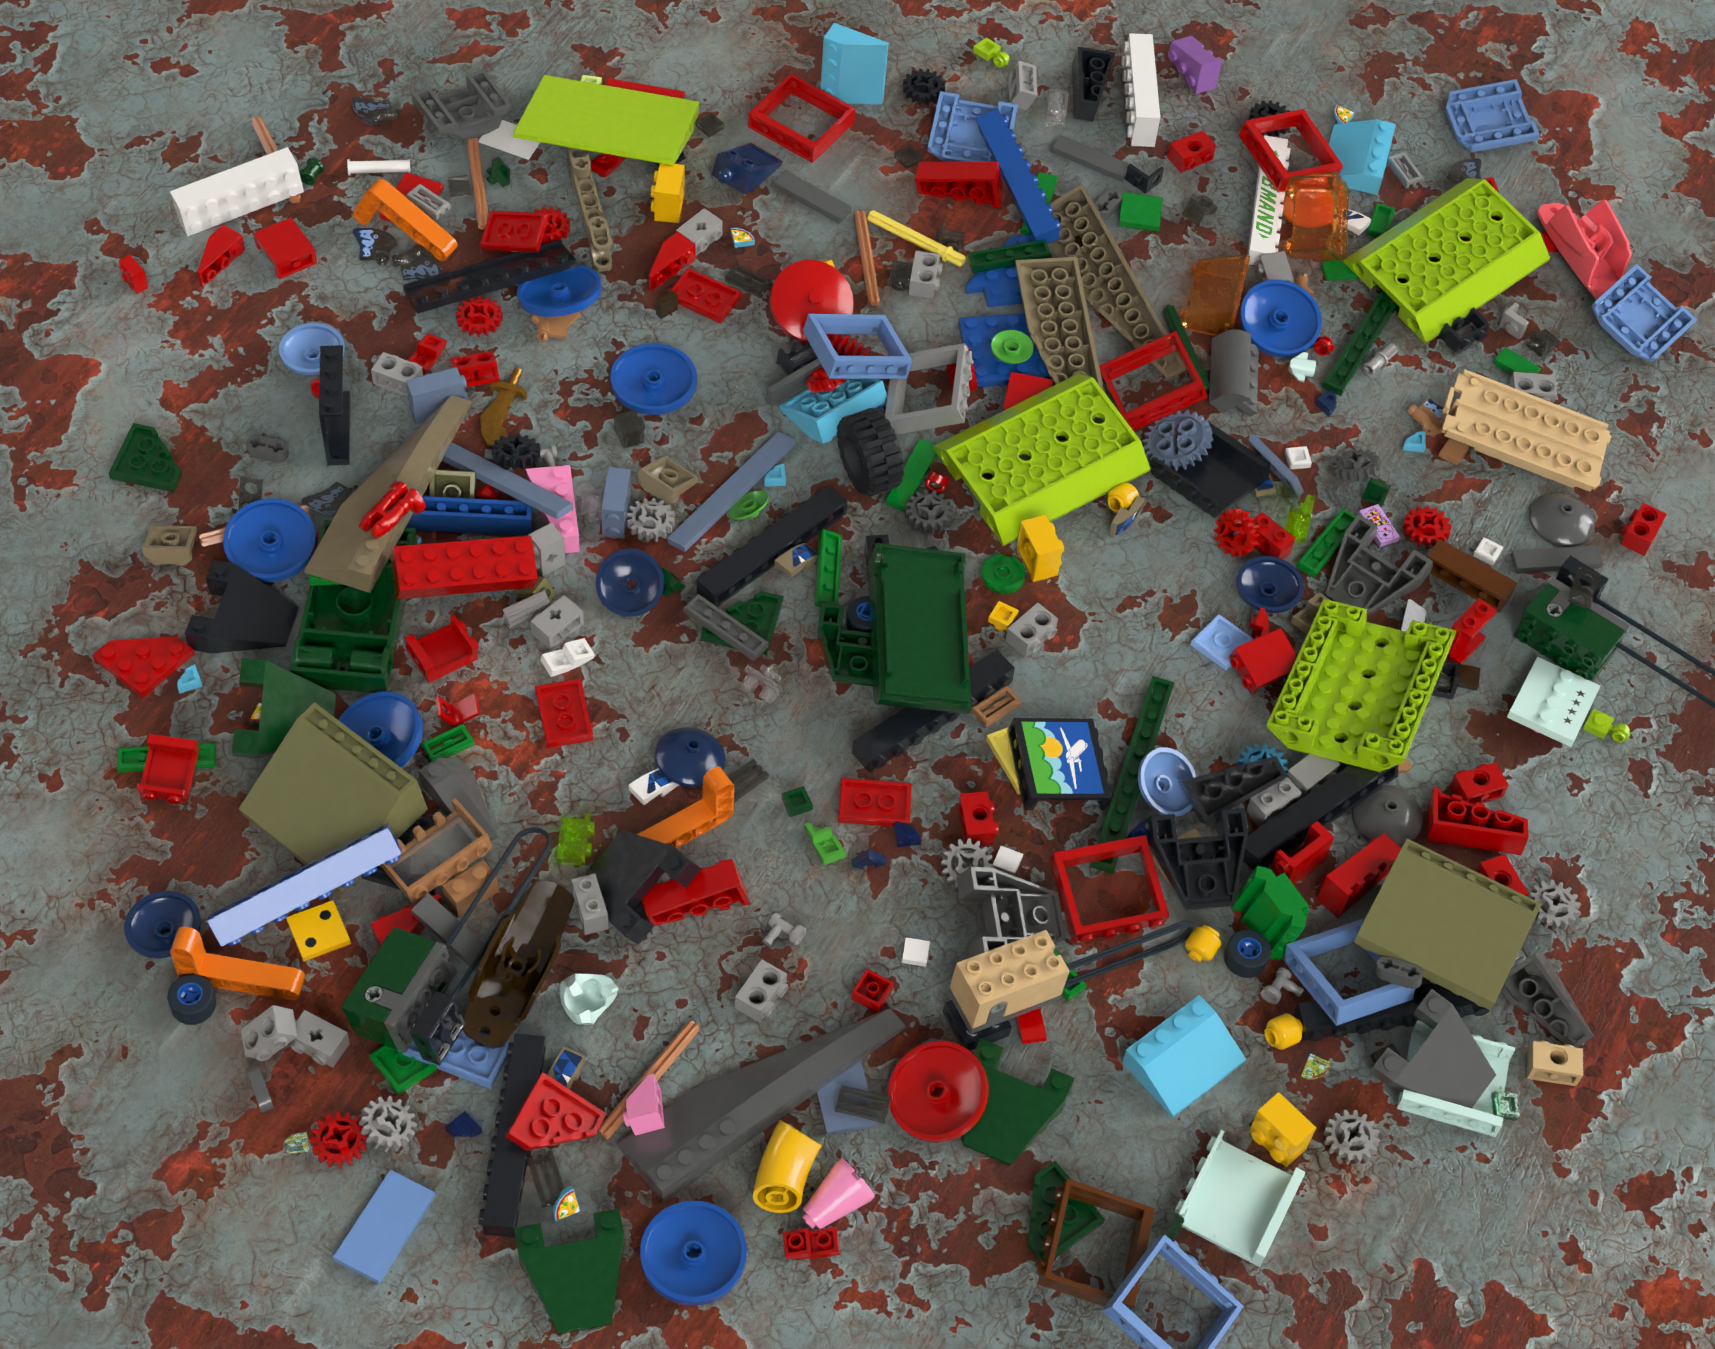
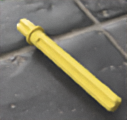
M874 210L869 212L867 217L869 222L931 253L940 254V258L944 262L948 261L958 267L964 265L966 257L954 251L951 246L946 247Z

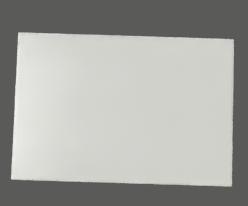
M504 120L501 121L498 129L482 135L478 141L479 143L527 160L530 159L541 143L513 138V132L517 125Z

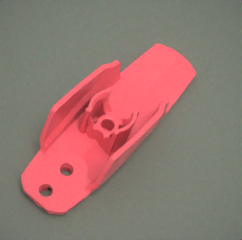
M1602 200L1580 219L1572 212L1569 205L1551 203L1540 206L1537 214L1549 237L1577 277L1597 300L1624 276L1632 256L1630 243L1607 200Z

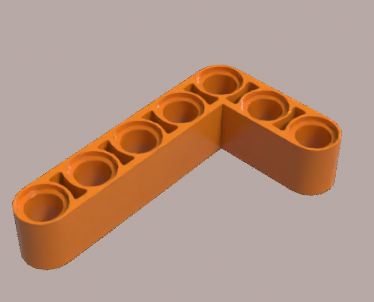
M379 178L364 193L353 211V217L362 225H367L380 211L439 261H445L458 246L457 241L384 179Z
M721 767L712 768L703 777V799L637 835L676 848L688 843L724 823L733 815L734 784Z
M190 927L178 928L170 950L179 978L186 975H199L206 978L213 988L293 1001L299 998L305 979V973L297 968L206 953L200 933Z

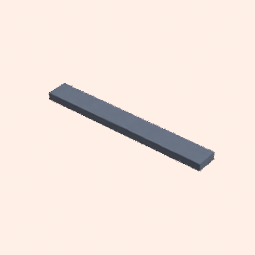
M777 432L667 538L668 544L686 552L796 445L795 439Z
M452 442L442 459L443 462L461 471L476 472L477 479L557 520L573 510V503Z

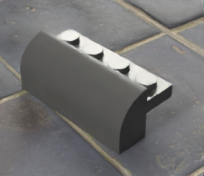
M1228 330L1212 338L1209 403L1222 413L1235 406L1249 416L1257 413L1259 350L1255 344L1251 343L1250 333L1243 330Z

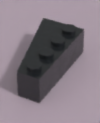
M1084 47L1077 48L1072 62L1074 119L1093 122L1115 52Z
M1277 756L1178 782L1200 822L1206 823L1215 818V814L1221 810L1231 809L1286 779L1288 776Z

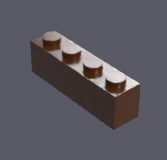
M1439 539L1427 555V558L1433 561V568L1430 574L1476 600L1480 598L1499 613L1512 597L1517 586V582L1511 578L1504 576L1490 566L1481 563Z

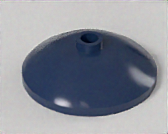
M622 549L609 555L600 565L596 575V590L603 605L611 612L620 616L635 617L647 613L658 603L664 590V576L657 561L648 553L638 549ZM632 580L635 581L636 586L629 588L628 583Z
M1261 556L1247 561L1240 568L1236 579L1237 590L1241 598L1254 609L1260 610V607L1264 608L1266 613H1281L1292 609L1299 603L1304 591V583L1299 571L1289 562L1272 556Z
M684 727L669 731L659 740L655 750V761L660 772L670 781L686 787L703 786L704 775L714 767H721L724 770L726 761L725 751L720 742L708 732L697 728Z
M174 891L156 892L142 898L130 909L125 919L124 932L129 945L138 954L155 959L171 957L170 950L178 928L190 927L199 932L201 916L198 907L188 896Z

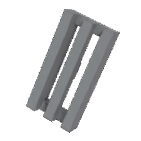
M1405 152L1388 157L1387 164L1406 189L1410 185L1413 187L1417 183L1419 185L1423 184L1424 177Z
M421 184L406 194L407 199L436 220L439 219L440 214H445V210L449 211L451 209L449 202Z
M544 590L504 608L503 612L509 626L512 627L534 617L537 613L543 612L549 607L550 601Z

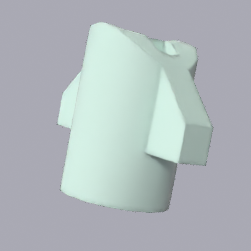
M1305 352L1293 358L1288 366V371L1298 382H1304L1305 376L1313 377L1316 361L1308 360V353Z

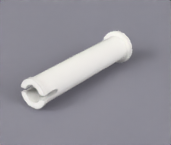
M347 159L348 176L354 173H410V159L385 161H350V159Z

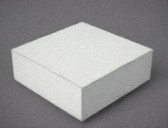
M1307 446L1285 449V456L1290 470L1311 467L1312 462Z
M1483 537L1473 557L1493 566L1502 552L1503 546Z
M1000 846L993 863L994 869L1015 876L1023 854Z
M906 938L902 963L926 967L930 941Z

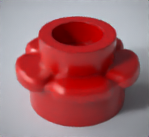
M1319 336L1315 341L1314 350L1320 356L1329 355L1334 350V344L1329 337Z

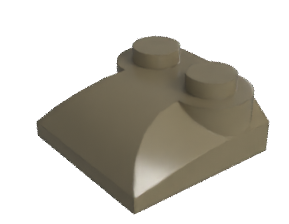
M667 456L644 466L638 473L640 486L643 490L651 493L660 501L664 500V504L676 503L679 495L698 483L700 479Z
M151 525L143 545V555L153 565H187L193 559L192 549L197 526Z

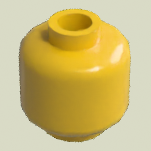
M1121 483L1107 494L1108 506L1115 513L1119 511L1120 507L1129 511L1139 493L1132 484Z
M1207 925L1195 927L1185 942V947L1189 952L1188 957L1198 963L1202 960L1211 961L1221 946L1220 934Z
M1285 1013L1268 1021L1264 1035L1269 1045L1276 1049L1284 1050L1301 1041L1303 1026L1299 1019Z

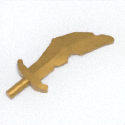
M518 367L514 368L508 382L498 381L490 384V390L499 393L486 411L480 415L481 435L489 447L494 445L495 440H500V436H506V429L502 424L508 420V409H510L515 396L523 400L528 399L527 392L517 385L522 374V369Z

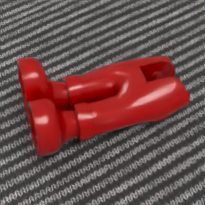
M395 481L389 486L388 492L365 513L359 523V528L365 532L372 529L371 535L378 539L393 529L409 510L415 514L422 513L426 508L425 502L415 489L411 488L408 491L405 483Z

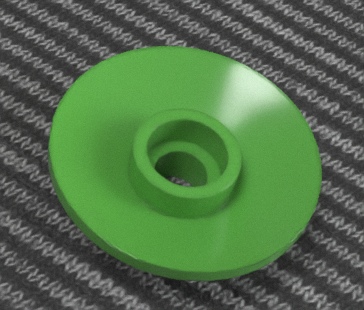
M1005 330L994 336L991 342V350L1000 361L1018 364L1025 362L1031 357L1033 342L1026 334L1020 331Z
M754 491L744 495L728 510L730 518L734 520L755 518L767 505L769 495L765 491Z

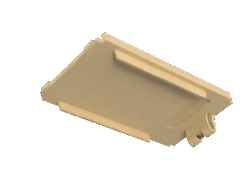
M1464 370L1462 374L1458 373L1454 388L1450 387L1442 411L1441 423L1443 426L1441 432L1445 433L1444 436L1475 447V451L1571 488L1576 486L1590 492L1592 489L1595 490L1599 487L1601 467L1606 447L1611 439L1610 431L1606 430L1609 424L1471 371ZM1454 391L1461 393L1459 399H1456L1453 405H1451Z

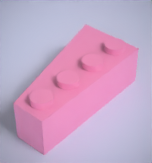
M570 465L526 469V480L573 503V510L558 520L540 510L539 512L545 525L553 523L564 537L565 553L580 552Z

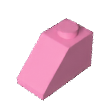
M654 1073L649 1074L626 1099L627 1111L623 1112L626 1126H631L635 1136L665 1128L661 1088Z

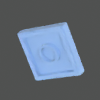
M1218 614L1191 641L1190 645L1227 671L1231 667L1229 656L1236 647L1254 639Z

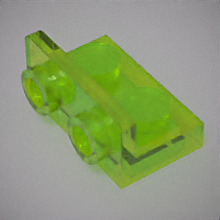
M1307 494L1305 503L1300 502L1299 510H1289L1285 530L1295 537L1294 542L1305 543L1315 501L1314 495Z
M586 813L585 819L562 817L556 855L557 864L586 865V858L591 857L592 842H589V836H594L595 822L591 821V813Z

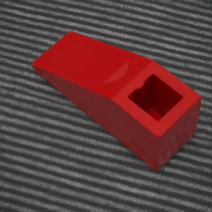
M224 224L208 238L197 271L201 287L212 281L217 274L227 268L245 250L243 236Z
M676 232L663 242L649 273L650 291L661 286L667 279L676 275L682 268L690 265L695 260L696 245L680 232Z
M440 893L432 896L442 905ZM418 903L404 906L397 912L388 916H381L371 923L373 937L379 948H381L385 937L391 933L394 927L416 935L422 933L426 927L410 913Z

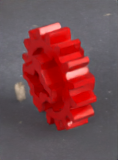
M542 206L541 211L534 209V213H547L549 216L542 244L561 240V237L567 238V233H570V218H567L566 212L561 214V209L559 208L555 211L553 206L549 209Z
M478 296L477 300L470 298V302L464 300L462 301L463 306L457 307V325L462 327L463 333L469 331V336H472L474 333H477V337H480L482 333L489 336V331L495 333L496 327H501V321H503L501 306H497V301L490 302L489 297L485 300H482L481 296Z
M821 365V367L812 372V376L807 377L805 382L811 393H817L819 391H833L840 384H843L846 379H829Z
M1426 505L1425 509L1417 506L1416 511L1410 509L1409 514H1406L1402 529H1405V536H1411L1409 542L1416 541L1417 547L1424 544L1425 548L1428 549L1429 545L1434 547L1439 539L1444 542L1448 540L1452 525L1449 524L1450 518H1444L1445 512L1438 513L1437 507L1430 510L1428 505Z
M1241 508L1230 509L1226 513L1220 514L1221 519L1215 521L1218 528L1213 529L1215 533H1218V536L1214 538V540L1220 541L1218 548L1224 547V554L1231 553L1232 557H1241L1254 551L1252 546L1258 545L1255 538L1260 536L1255 531V529L1259 528V525L1253 524L1255 517L1249 518V511L1242 512Z
M338 1111L335 1118H331L327 1114L326 1122L317 1121L319 1129H312L313 1138L310 1139V1144L313 1147V1155H318L320 1163L327 1160L329 1168L334 1163H337L339 1169H341L343 1162H347L351 1166L352 1158L361 1159L359 1151L367 1150L366 1143L364 1142H366L368 1135H361L360 1132L364 1126L359 1125V1117L351 1120L349 1112L344 1117H341Z

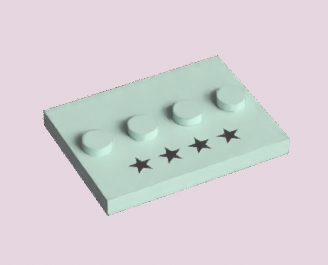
M1537 657L1507 718L1572 747L1600 689V685Z

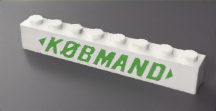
M1265 135V140L1288 171L1289 162H1286V160H1289L1291 148H1287L1288 139ZM1260 166L1258 169L1246 264L1254 266L1260 264V255L1278 252V248H1275V246L1279 244L1280 234L1277 231H1280L1282 219L1278 218L1279 216L1282 217L1284 207L1280 202H1284L1285 191L1277 192Z

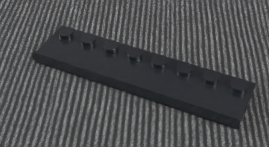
M556 240L542 244L539 252L518 251L403 285L406 298H409L410 304L418 314L577 267V263L573 255L562 244V241Z

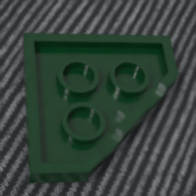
M136 423L132 424L109 471L110 479L175 492L182 476L179 466L172 459L169 450L164 442L162 443L155 428Z
M761 591L755 594L754 598L746 602L740 601L726 608L725 613L769 642L768 648L762 653L763 655H768L784 596ZM703 627L701 641L734 648Z
M1053 1161L1035 1174L1027 1247L1038 1261L1043 1259L1045 1250L1042 1249V1243L1045 1235L1049 1234L1050 1225L1047 1224L1051 1210H1054L1056 1201L1053 1200L1054 1191L1066 1179L1071 1180L1056 1161ZM1068 1197L1055 1258L1104 1223V1217L1093 1205Z

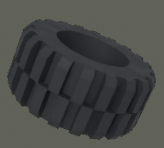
M869 408L843 417L837 425L838 431L836 432L840 457L843 461L844 469L848 473V478L860 494L868 497L897 488L902 483L904 477L902 451H900L899 441L895 436L896 433L883 412L875 408Z

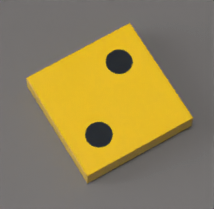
M334 900L286 917L303 962L351 944Z

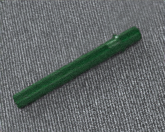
M1168 304L1163 309L1172 332L1177 331L1205 387L1206 393H1208L1210 390V383L1207 379L1208 374L1200 364L1175 307Z

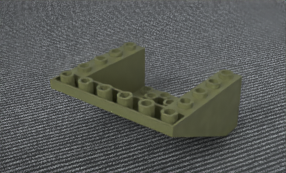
M315 702L297 718L239 807V811L244 817L305 865L387 823L396 839H398L428 809L419 784L414 777ZM338 886L335 889L342 893L347 887L341 888V886Z
M1406 839L1354 943L1382 957H1393L1417 965L1423 970V977L1430 982L1438 984L1456 995L1465 997L1480 1007L1492 1010L1542 903L1416 842Z

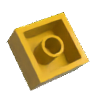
M660 163L659 170H655L654 183L656 185L651 187V197L654 198L651 203V212H654V221L679 224L685 194V165Z
M1046 515L1021 521L1016 548L1032 581L1036 582L1058 576L1059 567L1062 564L1061 557L1064 552V545L1062 540H1058L1054 524L1049 522Z
M1278 1092L1257 1111L1249 1133L1256 1143L1263 1145L1270 1152L1271 1157L1276 1162L1282 1163L1287 1167L1307 1149L1316 1127Z

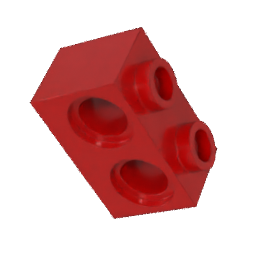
M493 351L450 358L451 368L457 367L459 374L464 375L467 387L499 381L497 361Z
M1642 503L1639 510L1634 509L1629 518L1632 521L1631 525L1626 523L1620 534L1624 536L1621 545L1645 556L1667 514L1646 503Z

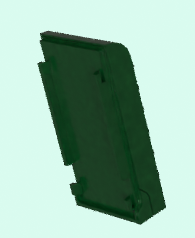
M876 543L868 564L872 683L875 704L969 714L972 710L964 586L965 553Z

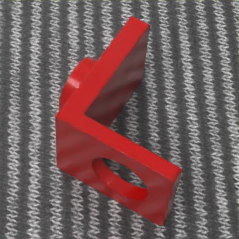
M472 694L452 705L440 696L435 697L438 716L453 727L480 715L476 694ZM442 705H443L444 708L446 709L447 715H446L445 712L443 711Z

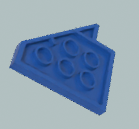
M1031 235L1011 236L1002 247L1033 242ZM1016 266L978 272L966 286V294L983 292L987 307L1023 304Z

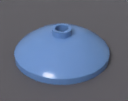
M307 323L292 328L283 336L279 344V354L281 361L288 369L303 375L320 374V346L343 345L344 356L345 343L341 334L333 327L321 323Z
M1167 747L1157 748L1146 754L1139 766L1138 783L1141 794L1147 804L1161 815L1175 814V817L1184 815L1192 809L1178 782L1197 777L1188 759L1180 752Z

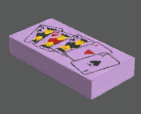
M1379 504L1359 510L1358 514L1377 525V535L1374 540L1379 548L1399 541V534Z

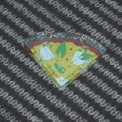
M1310 1053L1300 1078L1307 1080L1320 1079L1330 1072L1333 1063Z
M307 1131L293 1134L283 1142V1154L310 1151Z

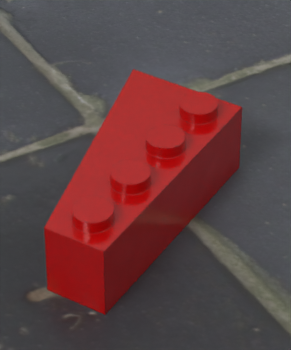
M919 162L915 177L918 194L940 198L951 196L956 201L963 202V199L975 201V204L978 205L989 203L993 204L995 208L1001 207L1004 189L998 162Z
M1433 787L1427 804V841L1522 855L1529 838L1528 819L1499 809L1496 812L1485 807V804L1479 802L1472 804L1461 800L1462 797L1453 794L1449 796L1441 793V789Z
M1385 833L1377 839L1373 838L1365 848L1358 851L1325 877V880L1318 888L1320 892L1317 900L1337 918L1341 917L1389 874L1401 847Z
M733 859L721 860L715 865L702 868L687 887H684L672 878L667 882L655 884L642 899L646 916L654 926L683 920L686 914L705 915L706 911L712 908L719 907L720 911L730 909V904L741 902L742 906L750 904L743 879Z

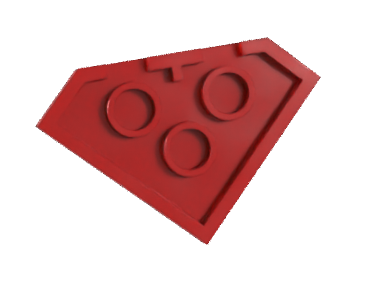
M176 636L110 640L92 656L94 661L144 698L195 653L192 647Z
M542 1072L534 1083L505 1137L526 1151L588 1139L596 1135L606 1113Z

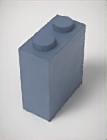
M457 367L406 380L409 409L415 424L425 422L451 395L468 400L467 392L464 389L467 387L464 375L459 374Z
M608 467L601 508L602 537L612 539L625 538L627 513H629L631 501V469Z

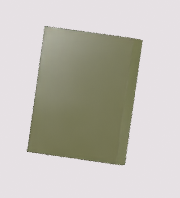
M436 470L430 481L429 497L475 499L477 494L476 472Z

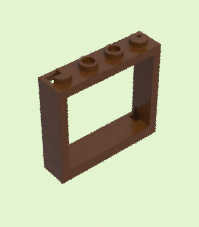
M1066 1179L1054 1191L1053 1200L1056 1201L1054 1210H1051L1047 1224L1050 1225L1049 1234L1045 1235L1042 1243V1249L1045 1252L1043 1259H1040L1037 1265L1036 1274L1039 1275L1037 1284L1105 1307L1113 1294L1051 1274L1068 1197L1135 1219L1123 1281L1147 1250L1155 1208ZM1141 1277L1122 1301L1130 1310L1135 1307Z

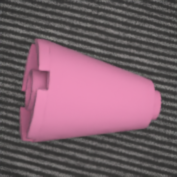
M843 1158L835 1163L802 1209L805 1213L802 1218L811 1229L816 1226L820 1230L875 1198L869 1186L862 1178H859L854 1172L855 1170Z

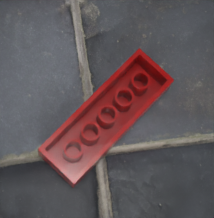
M531 536L394 546L390 555L397 600L534 588L538 580Z

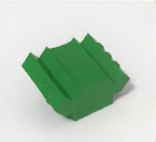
M1257 866L1237 892L1235 905L1231 906L1232 910L1242 912L1240 922L1244 923L1249 930L1261 933L1268 940L1271 946L1270 958L1279 961L1286 952V944L1295 942L1305 929L1306 915L1309 913V905L1285 873L1276 877L1271 869Z

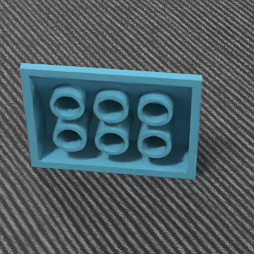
M833 23L823 40L821 90L847 104L882 105L884 101L889 43Z
M1378 119L1334 124L1329 146L1341 161L1343 168L1336 180L1325 183L1378 195L1396 124Z
M846 379L843 384H840L835 390L830 392L819 391L811 393L807 388L779 405V409L809 438L824 444L830 442L837 435V425L843 417L869 408H877L880 405L882 407L885 406L887 394L883 380Z
M1198 995L1126 1049L1122 1064L1173 1118L1246 1062V1058L1215 1010Z

